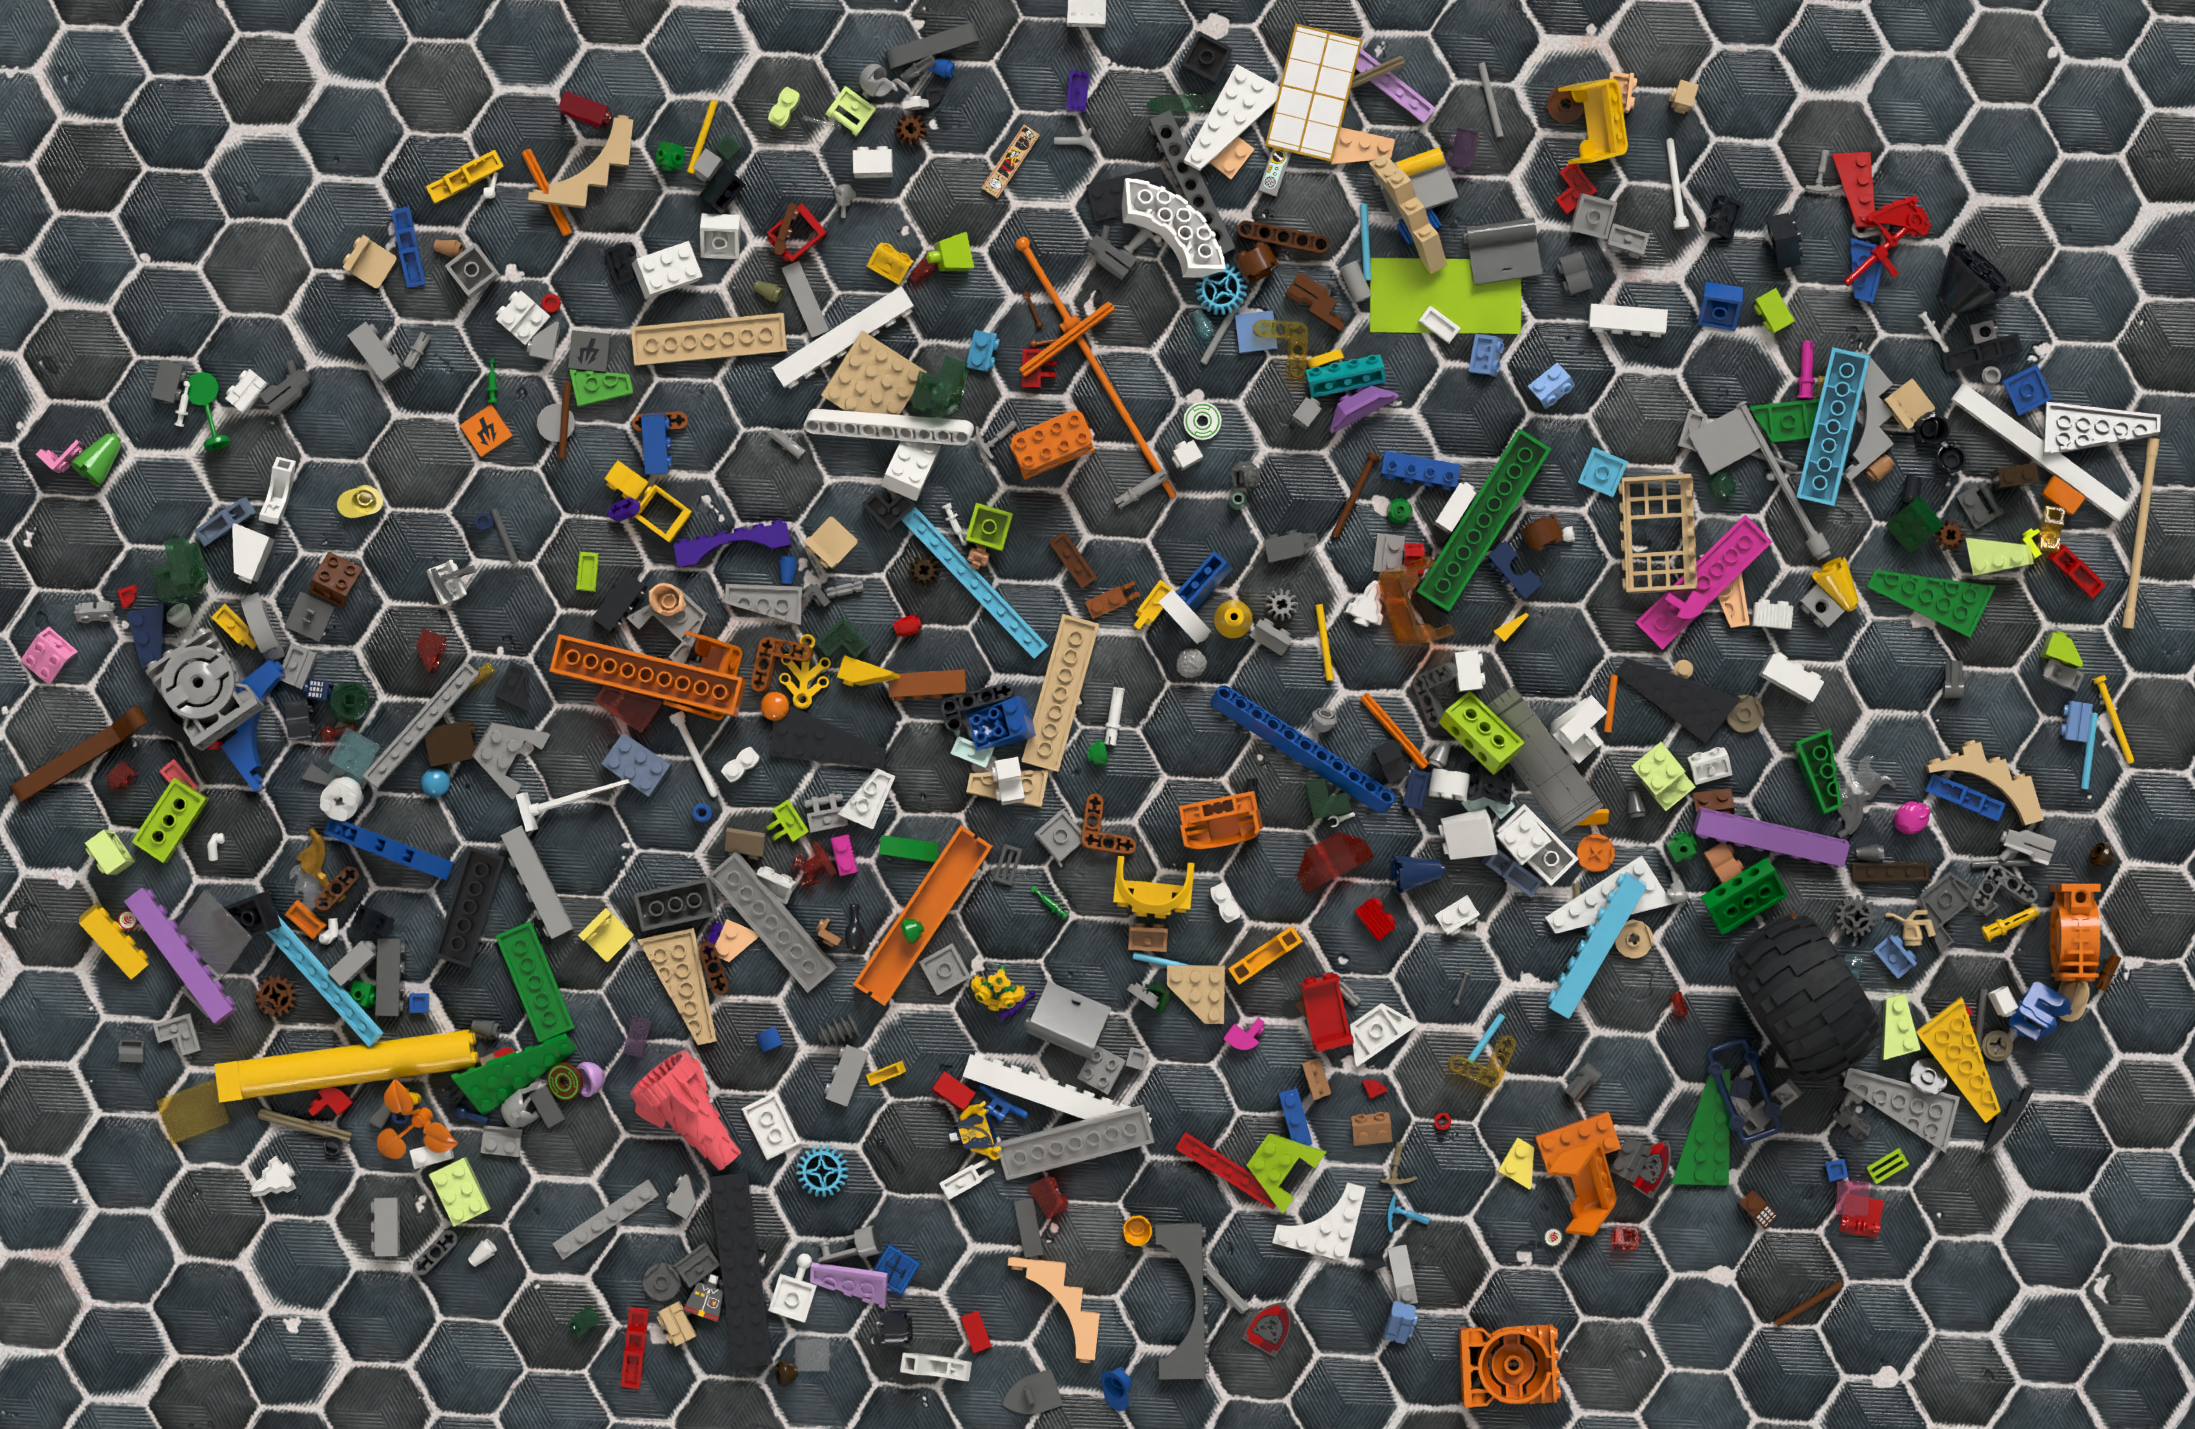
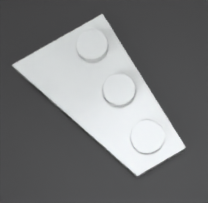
M876 768L840 810L838 815L873 829L895 776Z

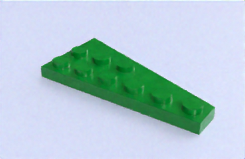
M1874 570L1866 588L1968 638H1971L1996 587L1882 570Z
M564 1033L545 1040L541 1045L526 1047L524 1051L519 1053L512 1052L490 1060L478 1068L471 1067L467 1069V1072L452 1074L451 1077L482 1116H484L512 1096L518 1089L524 1088L551 1067L572 1054L577 1048L567 1034Z
M1723 1069L1722 1077L1730 1095V1069ZM1709 1074L1671 1184L1729 1185L1730 1116L1716 1080L1710 1077Z

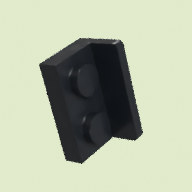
M1717 195L1712 202V209L1709 217L1706 219L1704 231L1732 240L1744 203L1728 196Z
M622 242L604 250L616 286H621L637 279L632 267V263L637 259V252L632 242Z

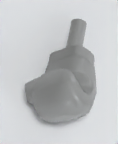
M843 184L835 189L837 205L841 206V218H846V206L850 205V201L856 197V192L851 185Z
M1671 871L1673 883L1669 885L1670 889L1667 890V898L1673 904L1684 903L1688 900V894L1685 891L1683 882H1678L1676 872Z

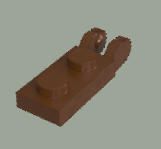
M788 204L774 245L775 248H773L777 256L785 252L786 244L784 240L785 238L789 239L792 228L789 227L791 220H796L799 211L795 209L796 204Z

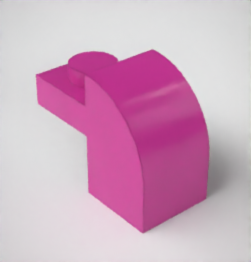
M1694 590L1685 603L1670 593L1665 598L1668 601L1667 606L1675 611L1677 608L1680 609L1677 617L1686 620L1700 616L1710 602L1709 599Z
M1258 1017L1247 1032L1234 1023L1223 1039L1237 1049H1251L1259 1043L1253 1037L1255 1034L1259 1036L1265 1029L1263 1026L1264 1021Z

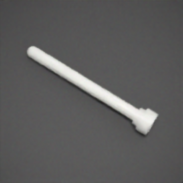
M1668 138L1666 144L1676 210L1673 224L1675 230L1689 228V220L1686 219L1683 212L1674 140Z
M682 710L669 718L672 724L674 723L675 726H678L710 796L716 797L717 791L684 723L686 722V716Z

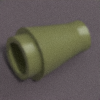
M759 280L756 281L753 288L754 291L770 302H779L783 294V288H780V285Z

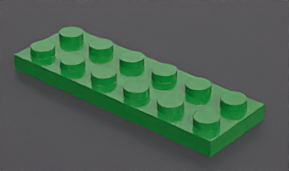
M532 921L496 935L538 1042L575 1028Z

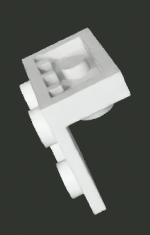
M1068 0L1067 27L1105 28L1106 0Z

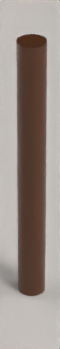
M563 382L558 459H566L571 382Z
M1841 1281L1836 1282L1776 1319V1325L1780 1327L1842 1289L1844 1287Z

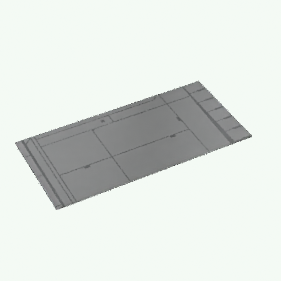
M1514 686L1487 705L1498 718L1525 742L1519 754L1509 763L1562 834L1603 807V804Z

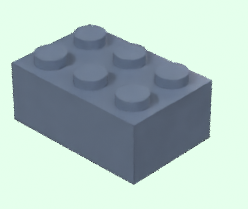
M625 733L621 734L601 763L623 780L628 779L629 784L648 797L652 796L672 767L668 762Z

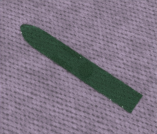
M1221 92L1158 96L1151 99L1147 105L1151 110L1159 113L1169 110L1171 112L1212 110Z

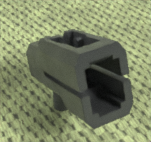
M1103 225L1101 237L1097 234L1095 236L1091 235L1085 243L1087 246L1086 250L1095 256V262L1122 282L1138 259L1126 250L1119 251L1113 247L1110 240H1108L1111 227Z
M293 360L286 361L289 372L286 380L278 386L271 385L259 394L277 417L301 399L304 390L312 384L310 381L312 379L311 375L306 369L303 371L298 369L296 371Z

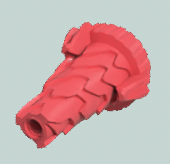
M682 1050L657 1065L634 1086L630 1095L636 1103L635 1112L660 1129L665 1126L667 1121L677 1134L681 1133L689 1145L696 1147L704 1158L707 1157L720 1171L740 1155L741 1151L729 1137L727 1129L718 1118L720 1114L709 1101L711 1098L706 1093L708 1088L700 1062L697 1059H693L687 1050Z

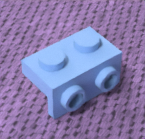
M1556 363L1528 385V388L1541 402L1542 406L1547 409L1549 406L1554 405L1563 395L1569 393L1575 384L1571 376Z

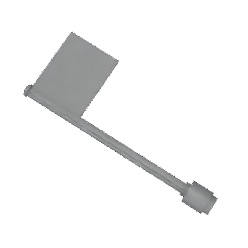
M1739 402L1733 411L1688 435L1709 475L1760 448L1808 535V540L1805 542L1813 557L1820 560L1831 554L1830 546L1823 533L1818 534L1812 527L1745 405L1746 402Z

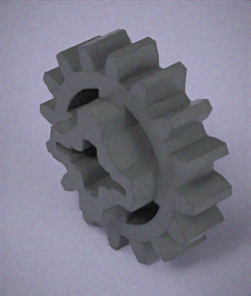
M1856 895L1854 900L1852 896H1848V902L1843 899L1842 903L1844 905H1837L1840 912L1835 913L1836 916H1839L1836 923L1842 924L1839 929L1845 928L1846 935L1852 932V936L1856 937L1857 932H1859L1860 936H1864V930L1869 933L1871 932L1869 926H1875L1872 920L1878 918L1873 916L1877 909H1871L1873 902L1867 904V897L1860 900V895ZM1853 903L1852 909L1849 911H1845V909ZM1862 905L1866 907L1868 913L1861 909ZM1857 910V914L1864 917L1857 918L1855 921V918L1848 916V914H1854ZM1844 918L1850 921L1851 927L1846 924ZM1868 920L1862 928H1859L1861 922Z

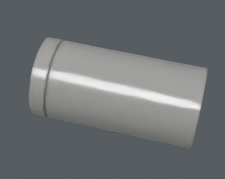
M1357 261L1339 268L1354 303L1361 302L1372 296Z

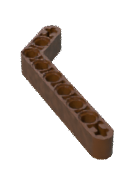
M139 706L131 708L112 725L10 786L19 803L25 802L131 738L148 723Z

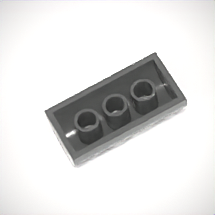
M709 877L634 893L642 931L717 915L716 901Z

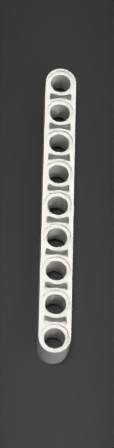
M826 409L810 410L804 422L805 430L812 434L950 445L968 444L974 431L973 424L966 420Z

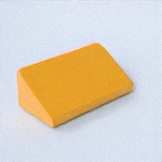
M1598 809L1575 826L1607 824L1609 810Z

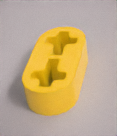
M1338 349L1307 360L1309 369L1342 360L1344 356L1342 350Z

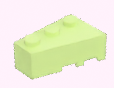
M1966 538L1973 576L2034 564L2030 545Z
M1899 994L1884 998L1880 1059L1885 1060L1921 1050L1906 995Z

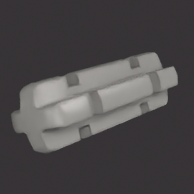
M857 581L854 584L848 583L836 586V588H827L826 593L828 598H834L837 595L843 596L852 594L855 591L856 593L864 590L862 581Z
M1339 981L1342 996L1346 1000L1348 999L1352 1006H1357L1361 999L1354 995V992L1344 982Z

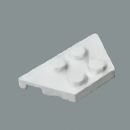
M1382 1003L1350 1024L1351 1035L1354 1040L1352 1045L1355 1065L1358 1067L1418 1025L1417 1022Z

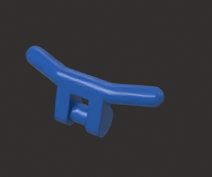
M981 1083L979 1085V1089L992 1099L988 1106L989 1115L995 1117L997 1122L1001 1123L1008 1111L1023 1119L1028 1117V1113L1025 1110L1013 1105L995 1093L986 1084ZM996 1104L1003 1107L1001 1112L994 1108Z

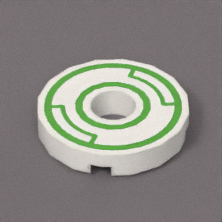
M1199 402L1187 409L1183 423L1185 430L1190 436L1196 440H1207L1218 433L1221 428L1222 419L1220 412L1214 405L1207 402ZM1198 417H1207L1208 424L1206 426H1199L1197 423Z

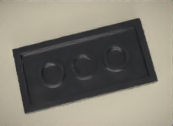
M1161 167L1086 185L1095 223L1122 216L1125 178L1148 181L1149 184L1165 187Z

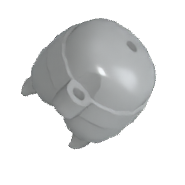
M879 64L866 66L859 77V83L863 89L862 96L866 99H869L871 96H885L892 89L898 92L897 84L908 92H911V89L898 78L892 81L886 78L887 71Z
M539 1081L533 1082L529 1087L518 1089L502 1104V1116L510 1127H524L539 1117L540 1113L537 1109L533 1114L523 1110L522 1097L523 1094L535 1090L540 1084Z

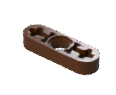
M353 866L345 867L315 898L316 909L319 912H328L358 881V870ZM353 871L354 879L349 878L346 881V884L348 885L346 887L345 884L339 879L342 878V880L344 881L347 877L346 872L352 873ZM333 885H341L343 888L340 894L332 893L331 888ZM328 892L331 896L327 900L328 906L325 907L323 905L322 907H320L319 900L322 899L324 901L328 897V895L325 893Z
M703 941L700 943L698 951L710 987L715 994L722 995L727 992L729 985L717 949L713 942ZM707 945L709 948H713L710 950L711 959H708L706 952H702ZM711 963L719 965V969L714 973L708 970V966ZM717 976L719 977L720 982L724 983V985H722L721 990H719L717 987L714 988V986L717 985L715 977Z

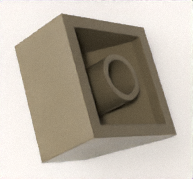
M727 828L725 851L729 852V856L737 852L739 854H748L749 859L759 860V856L764 857L767 834Z

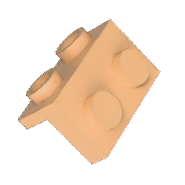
M1610 72L1609 79H1616L1620 85L1623 113H1629L1630 108H1634L1635 97L1631 96L1632 90H1636L1637 78H1634V73Z

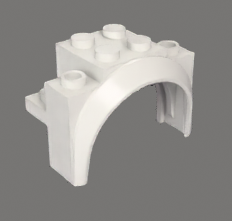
M1592 695L1569 709L1550 725V735L1563 750L1570 762L1575 765L1579 764L1603 743L1591 727L1607 711Z

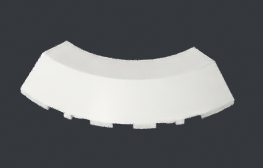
M1125 178L1122 197L1123 223L1145 227L1163 238L1175 252L1181 265L1183 277L1202 278L1225 270L1221 246L1217 243L1214 231H1211L1206 223V219L1198 210L1195 211L1188 204L1187 200L1178 194L1175 195L1165 190L1166 188L1163 186L1158 187L1149 184L1148 181Z

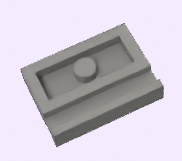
M1377 533L1373 572L1401 574L1405 536Z
M291 643L282 665L285 669L282 672L286 676L281 681L304 689L318 654Z
M484 1125L481 1153L520 1157L523 1129Z

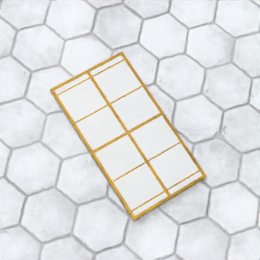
M1295 24L1265 146L1333 162L1363 39Z

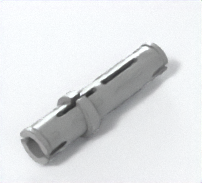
M1161 469L1137 486L1128 488L1126 493L1115 498L1114 501L1121 510L1132 501H1138L1140 496L1168 480L1169 477Z

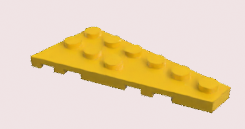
M1960 997L1918 1029L1916 1034L1986 1123L2001 1112L1963 998Z

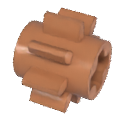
M979 544L976 548L971 547L967 557V561L971 562L970 567L978 570L980 566L985 567L990 553L986 552V547Z

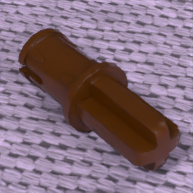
M2110 955L2104 970L2101 969L2103 972L2095 985L2096 988L2107 992L2112 978L2116 976L2114 973L2121 961L2120 956Z

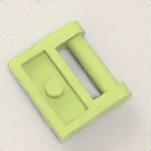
M845 86L825 115L836 119L850 129L852 134L857 137L876 111V108ZM839 106L860 120L857 125L836 111Z

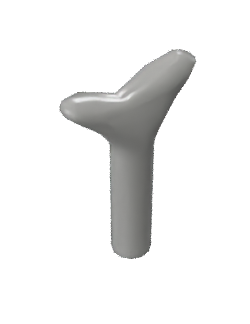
M1089 128L1081 137H1054V145H1082L1091 152H1094L1093 144L1089 139L1092 130Z

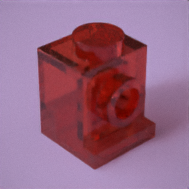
M122 760L106 778L109 780L107 782L108 785L116 790L121 786L123 788L131 782L130 777H137L139 774L126 761Z
M1615 1226L1611 1230L1612 1249H1636L1642 1240L1639 1227Z

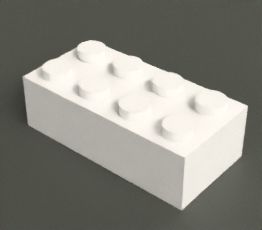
M1523 804L1496 832H1501L1524 811H1527L1551 841L1527 860L1526 863L1549 886H1552L1578 858Z

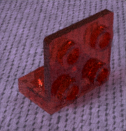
M1046 1175L1028 1186L1048 1220L1063 1210L1068 1209L1067 1204H1069V1201L1064 1193L1059 1194L1056 1189L1059 1185L1054 1177L1050 1178L1049 1175Z

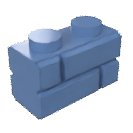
M2068 701L2067 705H2064L2062 715L2065 716V724H2061L2060 735H2063L2062 740L2088 742L2093 704Z
M1397 1301L1393 1302L1385 1327V1340H1395L1397 1343L1405 1344L1408 1337L1412 1338L1414 1326H1416L1418 1315L1415 1314V1306L1404 1305V1303Z

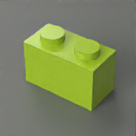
M1776 288L1754 300L1755 305L1753 307L1756 313L1764 318L1763 325L1768 332L1771 331L1774 334L1795 321Z

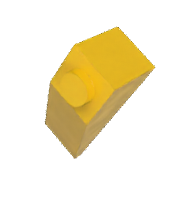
M845 655L837 674L838 678L843 679V684L851 687L854 684L864 686L895 680L901 676L892 671Z

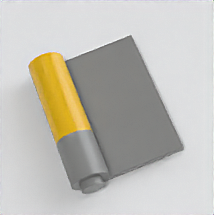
M1440 147L1394 163L1399 170H1403L1410 178L1415 196L1424 205L1425 210L1459 199L1446 168ZM1373 174L1375 186L1379 185L1393 221L1402 219L1389 193L1379 178Z

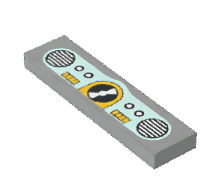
M1276 148L1272 149L1258 191L1274 197L1277 196L1292 152Z

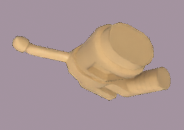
M1915 910L1906 920L1893 913L1885 914L1887 918L1893 917L1903 922L1902 940L1904 941V946L1922 945L1921 940L1923 936L1920 925H1925L1928 937L1936 935L1931 919H1913L1916 915L1928 914V910Z

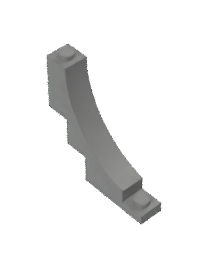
M1864 349L1861 352L1855 351L1856 353L1868 355ZM1872 358L1870 359L1862 392L1864 400L1863 430L1857 447L1851 455V458L1857 465L1855 466L1853 463L1844 470L1847 474L1843 478L1847 482L1856 477L1894 444L1879 427L1893 415L1892 411L1879 397L1893 383Z

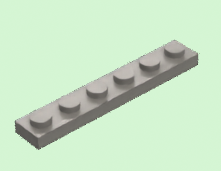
M648 1179L554 1242L553 1246L564 1260L659 1196V1193Z

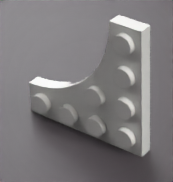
M1347 1182L1341 1198L1327 1214L1304 1225L1287 1226L1277 1224L1272 1243L1347 1262L1366 1187Z

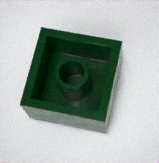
M1918 496L1897 513L1885 526L1911 554L1932 537L1944 523Z

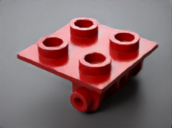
M1846 1193L1839 1231L1877 1238L1881 1229L1880 1220L1884 1200Z

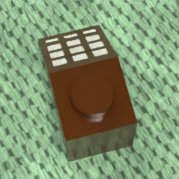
M1749 1189L1737 1202L1764 1229L1778 1216L1752 1189Z

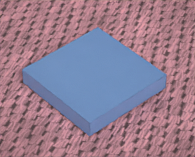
M1273 310L1235 315L1239 353L1277 349Z

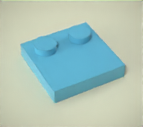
M1592 447L1578 483L1614 497L1628 461Z

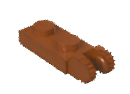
M1132 581L1121 587L1118 586L1085 601L1092 619L1126 605L1127 602L1141 596L1139 592H1135L1126 598L1124 597L1122 591L1136 585L1135 582Z

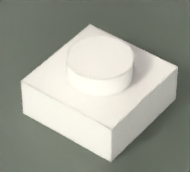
M921 96L909 97L908 101H903V109L913 111L929 108L928 100L921 99Z

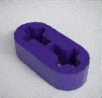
M631 497L616 502L610 507L608 516L616 522L631 518L640 510V503Z

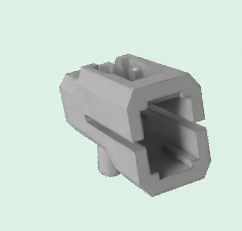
M2007 829L2002 832L2000 837L2001 846L2006 847V849L1999 858L2005 862L2012 853L2021 852L2027 854L2031 861L2048 866L2052 856L2049 852H2053L2056 840L2028 830L2016 832Z

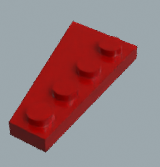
M1870 152L1832 154L1831 157L1843 186V192L1847 198L1856 229L1876 227V223L1868 222L1866 219L1869 214L1875 211Z

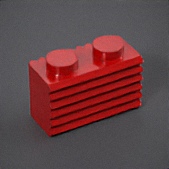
M1371 897L1354 912L1374 938L1379 941L1396 928L1394 925L1396 920L1390 913L1386 915L1382 910L1385 906L1378 898L1374 899Z

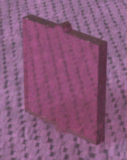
M1854 1179L1851 1181H1837L1836 1214L1850 1215L1851 1217H1854V1215H1868L1869 1182L1855 1181Z

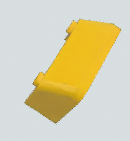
M1616 79L1582 82L1558 88V92L1571 91L1572 97L1576 102L1584 103L1588 139L1580 144V157L1568 160V164L1592 163L1626 153L1628 142L1620 85Z

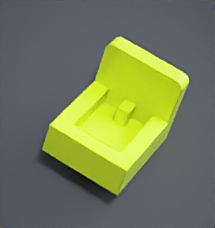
M2030 528L2022 534L2024 538L2019 541L2022 544L2030 545L2032 557L2035 559L2042 553L2031 538L2040 531L2039 529L2033 531Z

